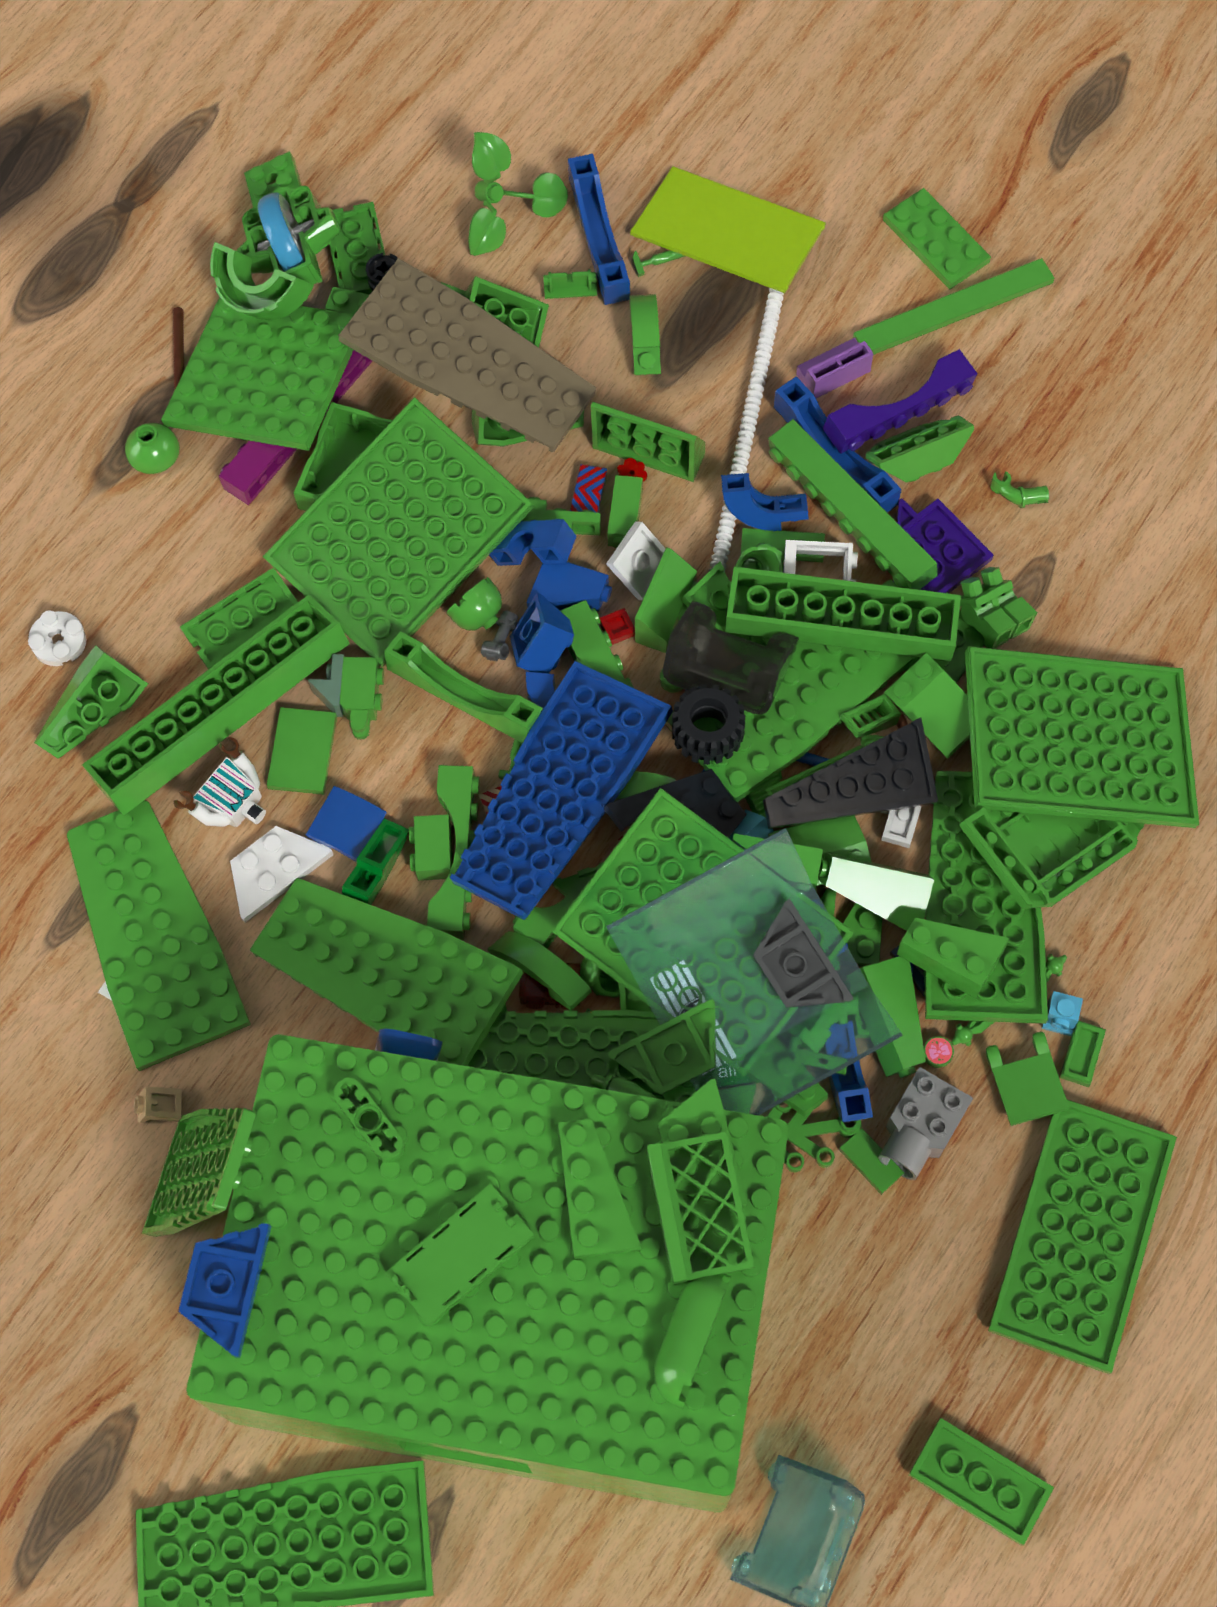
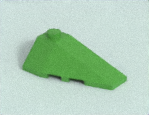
M95 645L78 667L34 743L59 759L84 741L87 735L100 726L103 727L108 724L109 720L119 712H124L130 708L148 683Z

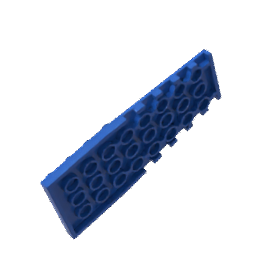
M574 661L529 730L513 760L515 764L510 774L506 773L500 784L502 788L497 798L491 800L487 808L489 812L482 825L478 824L474 832L476 836L472 844L461 855L462 862L455 875L451 874L450 879L452 882L525 920L606 813L604 810L605 806L614 802L627 785L673 712L672 706Z

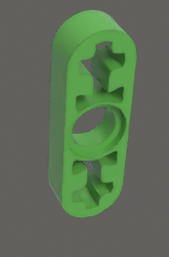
M354 1078L340 1080L333 1092L338 1106L380 1160L388 1163L399 1160L405 1151V1144L399 1132L358 1080ZM348 1087L351 1091L356 1088L358 1089L354 1094L361 1106L357 1109L350 1099L342 1100L345 1096L343 1092L345 1088ZM368 1111L375 1112L379 1117L377 1125L370 1129L363 1128L360 1125L361 1116ZM382 1130L390 1142L395 1139L397 1140L394 1144L396 1150L393 1153H390L388 1150L381 1152L384 1145L377 1134Z

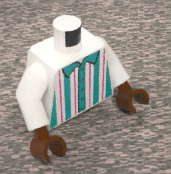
M228 737L233 743L232 750L227 751L222 744L219 745V749L224 754H230L232 756L231 760L226 757L194 796L187 790L180 791L179 793L186 797V804L184 805L180 801L174 800V806L178 809H189L188 813L206 826L225 827L231 825L237 827L245 818L258 824L266 814V810L257 805L262 797L259 792L260 780L254 765L242 751H238V741L235 738Z

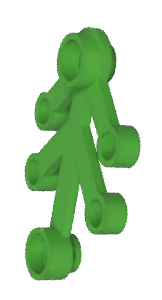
M776 1097L774 1107L767 1117L780 1119L783 1113L789 1112L792 1108L790 1106L786 1108L780 1107L778 1104L780 1099ZM796 1112L788 1123L789 1132L787 1140L816 1159L817 1164L823 1168L833 1164L834 1152L830 1148L819 1147L806 1137L838 1132L843 1137L851 1138L861 1128V1120H855V1126L848 1128L841 1121L840 1117L834 1120L804 1124L811 1112L805 1117ZM786 1150L784 1164H786L789 1171L799 1172L804 1166V1157L798 1152L790 1153ZM821 1153H828L831 1160L829 1162H822L819 1155ZM793 1157L798 1158L801 1165L792 1167L789 1160Z

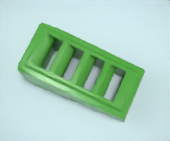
M884 693L841 714L840 719L857 739L895 726L902 714ZM861 716L866 720V722L868 723L867 725L860 718ZM853 719H855V720L857 721V723L861 726V728H859V727L857 726V724L853 721Z

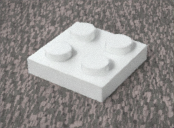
M635 521L606 565L638 600H643L664 554L665 547L643 522Z

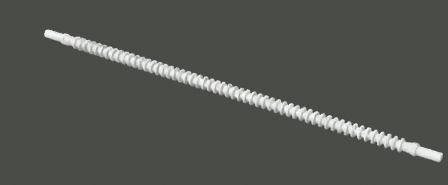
M769 288L770 293L767 296V306L765 307L764 319L762 320L763 325L761 326L760 338L756 347V358L752 366V377L748 385V397L745 399V410L742 412V424L739 426L740 431L737 438L738 444L735 445V457L732 459V471L729 475L746 473V466L749 464L747 459L750 458L749 452L752 449L753 432L756 431V419L759 417L760 399L763 397V386L766 384L767 366L770 364V353L773 350V340L775 339L776 327L778 326L777 321L779 320L780 308L782 307L783 295L785 294ZM725 504L720 515L722 519L719 520L721 526L717 529L719 533L716 534L718 540L715 541L716 547L713 548L715 554L712 555L713 561L710 562L712 568L719 561L725 569L727 568V556L730 554V542L733 540V528L736 525L734 521L737 518ZM698 619L700 625L696 627L698 632L695 633L697 639L693 641L695 645L692 647L693 654L690 655L692 663L687 669L688 680L704 676L703 663L707 661L705 655L709 653L707 648L710 647V643L708 641L712 639L710 634L713 631L700 619Z

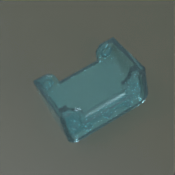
M778 1455L776 1462L772 1464L768 1473L771 1488L776 1491L753 1553L745 1551L741 1556L738 1555L732 1564L730 1580L788 1607H827L865 1505V1495L847 1480Z

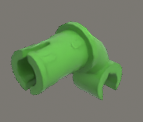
M1005 471L1003 481L998 480L996 472L994 473L990 485L991 490L994 493L1001 494L1020 508L1030 504L1048 503L1049 490L1046 485L1034 488H1023L1022 486L1015 488L1010 484L1011 475L1007 471Z

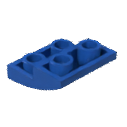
M333 786L305 836L330 849L333 848L357 862V857L375 833L387 812L348 791Z

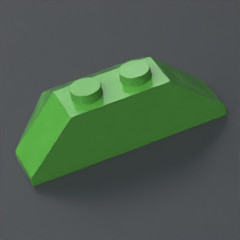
M959 415L951 417L950 420H938L922 424L876 443L866 453V458L880 469L906 483L916 481L924 475L940 471L943 467L953 464L973 433L974 425Z

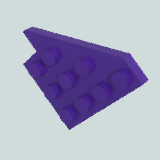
M903 498L899 500L897 523L937 562V576L920 590L949 594L961 585L962 581L970 578L993 560L994 555L939 499H936L918 514Z

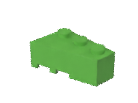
M915 918L900 942L897 955L976 999L1002 956L1009 938Z

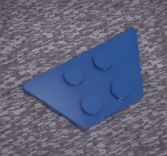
M267 1223L259 1224V1227L242 1232L228 1233L218 1239L211 1238L195 1243L178 1312L237 1358L241 1357L272 1227Z

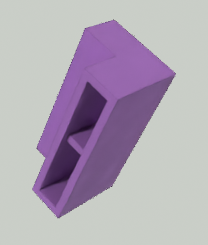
M853 338L798 365L796 375L814 394L815 398H818L871 372L874 353L865 341L858 343Z

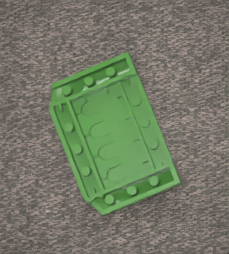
M982 808L965 819L959 826L1021 908L1027 909L1054 906L1127 855L1136 847L1139 831L1143 829L1144 824Z

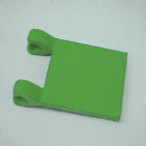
M1044 1032L1033 1034L1032 1043L1037 1053L1036 1056L1003 1065L998 1046L992 1045L986 1048V1057L1010 1126L1070 1109Z

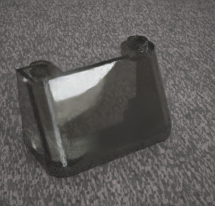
M692 601L670 634L663 665L664 678L670 684L688 691L694 686L698 690L700 685L707 684V688H713V684L719 685V690L729 689L731 691L730 696L736 694L739 698V704H743L745 711L758 715L765 714L776 697L796 651L799 637L778 632L771 636L767 646L715 629V612L704 604Z

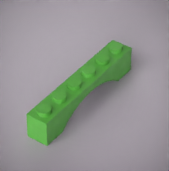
M401 631L384 651L387 670L521 743L524 742L529 730L543 710L542 707L520 695L496 692L472 682L446 665L423 643Z
M439 765L437 796L439 803L449 814V818L454 826L456 850L447 879L428 903L427 926L464 940L465 930H470L471 913H466L467 902L472 903L473 893L455 885L450 876L451 874L455 875L462 862L461 855L465 849H469L476 836L474 834L475 830H472V820L477 821L478 803H473L474 794H479L480 778L475 776L473 766Z

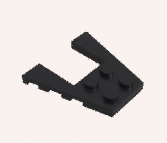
M712 769L611 802L604 808L605 812L622 832L636 821L658 790L662 788L727 838H729L747 815Z

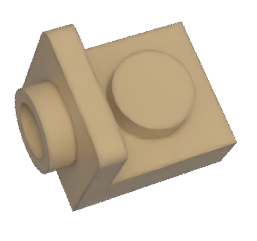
M145 1087L134 1100V1113L138 1114V1123H145L148 1119L179 1121L181 1119L182 1089Z

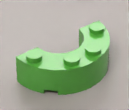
M217 242L214 243L211 253L210 270L211 276L215 278L217 286L215 290L225 304L236 311L261 320H277L297 310L306 301L313 289V284L278 269H275L272 276L266 282L256 286L251 274L253 258Z

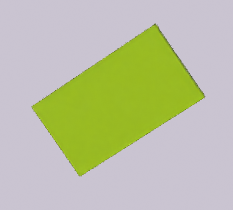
M672 167L631 229L630 235L785 293L821 232L825 229L826 222Z

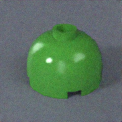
M487 577L486 580H481L467 591L459 601V605L454 603L446 612L451 620L460 628L467 631H475L484 627L488 630L499 620L496 615L502 606L501 593L492 580Z

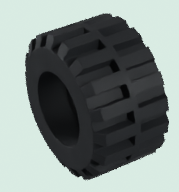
M707 684L700 685V689L697 690L694 686L689 689L688 695L683 693L680 696L679 702L676 701L674 712L672 713V739H675L677 750L682 748L681 754L687 758L690 755L692 756L691 761L696 763L699 760H704V764L710 765V761L715 760L716 764L722 762L723 757L729 759L733 756V751L737 752L744 738L745 715L743 704H739V698L736 694L730 696L731 691L727 688L723 691L719 690V685L713 684V688H707ZM711 717L719 720L724 726L716 731L707 732L698 729L693 723L700 718Z

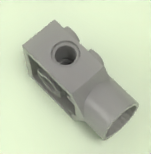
M919 1067L886 1125L891 1136L878 1156L880 1162L887 1166L890 1159H892L904 1172L902 1177L916 1180L928 1158H939L973 1097Z

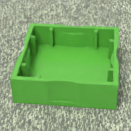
M331 402L318 433L316 447L307 460L294 491L298 509L306 511L392 420L377 417L367 411Z

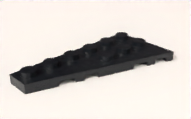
M922 718L916 719L908 725L765 798L763 805L768 829L937 803L938 797Z

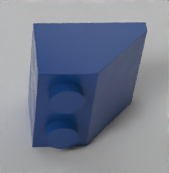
M536 593L517 623L516 628L509 636L517 667L529 672L549 674L551 670L558 666L561 654L565 648L570 647L574 639L570 619L538 593Z

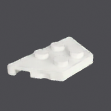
M275 826L230 861L242 920L246 923L289 890L296 878L303 879L333 856V851L327 846L278 826Z

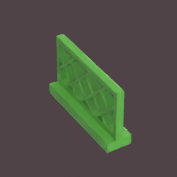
M727 1131L662 1144L659 1142L647 1145L646 1151L673 1285L702 1277L755 1268ZM721 1141L724 1155L717 1165L700 1155L707 1143ZM700 1145L697 1151L693 1150L689 1146ZM683 1148L693 1155L684 1171L671 1164L669 1150ZM696 1159L714 1169L704 1185L687 1175ZM724 1160L726 1163L727 1172L720 1168ZM672 1171L680 1175L676 1183L674 1182ZM716 1172L729 1179L731 1188L724 1199L707 1188ZM683 1178L700 1189L690 1206L677 1197L676 1189ZM703 1192L721 1203L711 1219L693 1208ZM731 1194L733 1196L734 1206L727 1202ZM679 1205L687 1209L683 1217H681ZM723 1206L736 1213L738 1222L731 1233L713 1222ZM690 1212L707 1223L697 1240L684 1232L683 1222ZM710 1226L728 1237L718 1253L700 1243ZM738 1228L740 1230L741 1240L734 1236ZM686 1239L694 1244L689 1252ZM730 1240L743 1247L746 1262L731 1264L720 1256ZM698 1246L713 1256L714 1259L706 1270L692 1272L690 1256ZM717 1260L726 1265L713 1268Z

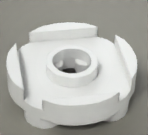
M49 610L42 613L41 617L31 627L28 645L42 663L49 666H61L63 662L77 659L84 651L87 640L82 624L74 615L67 612ZM56 634H61L64 638L63 641L58 640L53 644L52 637Z

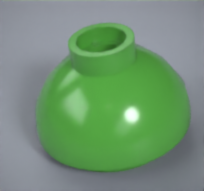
M145 423L138 426L129 434L125 443V453L130 465L137 471L146 474H156L170 468L177 460L180 451L176 435L170 428L159 423Z

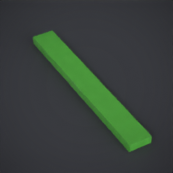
M1043 258L856 331L853 334V338L858 343L865 341L874 353L873 355L1053 284L1055 278Z

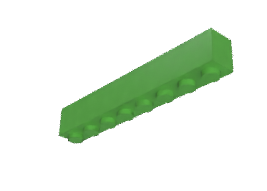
M794 419L768 438L770 448L768 453L773 461L777 464L781 463L786 468L789 477L793 481L798 480L803 485L806 494L811 499L816 498L821 503L823 511L829 517L834 516L839 521L838 524L842 531L847 535L851 534L856 539L859 548L864 553L869 552L875 558L877 566L884 572L887 570L893 576V581L898 587L920 590L937 576V562Z

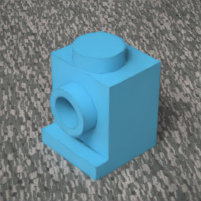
M1053 991L1047 1001L1048 1021L1046 1024H1042V1029L1072 1036L1073 1029L1079 1021L1083 998Z

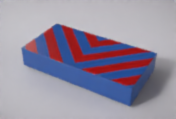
M580 464L570 511L591 510L595 513L599 512L607 477V468Z

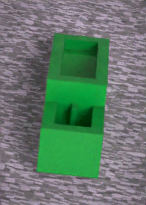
M384 818L357 857L356 867L342 886V894L372 905L409 836V829Z

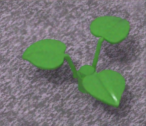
M485 132L474 133L472 166L475 174L483 179L475 186V196L478 200L484 201L483 206L489 209L480 208L472 217L469 228V250L473 256L492 252L498 249L505 240V222L502 218L495 217L497 210L491 204L498 203L503 198V195L533 199V212L540 217L546 218L558 214L564 208L568 199V190L561 178L556 174L548 172L540 174L533 183L534 194L503 190L502 186L494 181L501 177V171L509 168L511 152L508 145L501 138Z

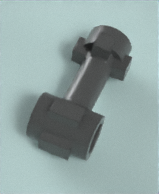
M503 611L501 617H498L499 620L496 623L500 627L494 640L484 641L482 644L481 654L487 660L498 661V659L505 660L508 657L509 646L505 641L509 632H512L518 623V616L511 611Z

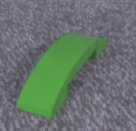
M508 931L487 949L488 953L521 968L526 974L548 988L550 997L570 1011L592 992L586 982L563 960L546 947L525 935Z

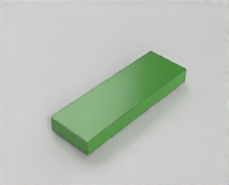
M743 528L741 554L745 549L755 547L759 543L769 544L784 553L786 540L825 542V534ZM796 554V561L823 562L824 555Z

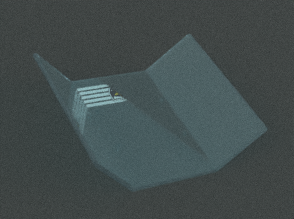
M786 828L606 926L660 1025L712 998L714 999L716 1011V1067L697 1076L691 1082L697 1091L709 1080L716 1079L724 1110L760 1115L903 1036L867 983L815 891ZM788 899L792 901L854 998L852 1001L786 1008L754 959L753 954Z

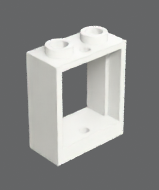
M786 540L783 573L795 574L796 554L844 556L843 580L856 582V579H851L852 569H857L858 552H853V543Z

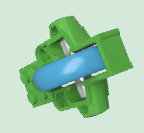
M289 151L244 172L253 208L248 210L242 217L247 241L237 251L253 258L251 274L271 273L278 269L314 285L323 281L316 254L330 244L331 240L341 232L340 225L332 209L329 206L320 207L309 187L302 186L295 159Z

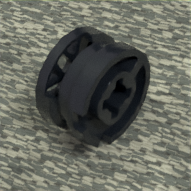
M380 253L371 257L366 263L367 280L372 291L396 262L397 256L391 253L389 256Z

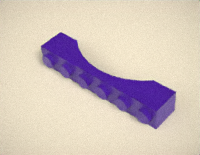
M958 349L938 359L929 380L908 398L881 406L849 404L829 414L823 430L840 454L848 450H857L865 441L871 438L876 440L893 427L895 429L902 427L910 418L914 416L919 418L925 415L930 408L936 405L939 407L943 406L958 394L960 396L965 395L973 388L972 384L978 373L961 350Z

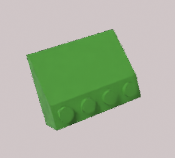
M592 402L593 449L623 459L633 458L637 462H643L647 467L694 482L705 456V441L697 436Z

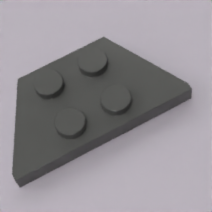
M790 899L785 901L776 919L753 954L754 959L786 1008L852 1001L854 998Z

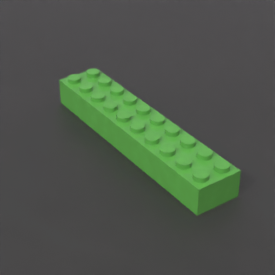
M308 594L83 763L82 766L123 816L331 659L332 654H337L350 643L340 623Z

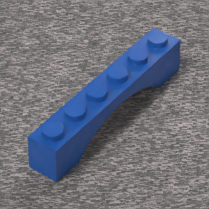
M588 154L569 158V181L604 305L627 301L630 296V281L624 260L620 255L612 233L594 155Z
M797 376L775 390L774 409L787 423L794 419L887 513L898 506L901 488L884 470L867 462L855 451L848 450L842 454L839 453L823 430L827 417L820 408L814 394Z

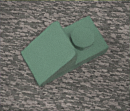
M332 654V664H327L326 669L327 680H308L312 692L332 712H336L337 717H343V710L340 706V692L344 654Z

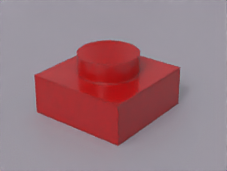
M625 608L600 617V625L603 631L608 633L612 645L635 636V627Z

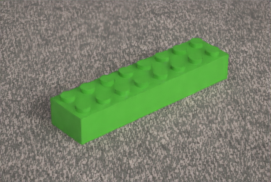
M734 567L725 632L922 657L927 653L932 659L952 661L957 640L961 595Z

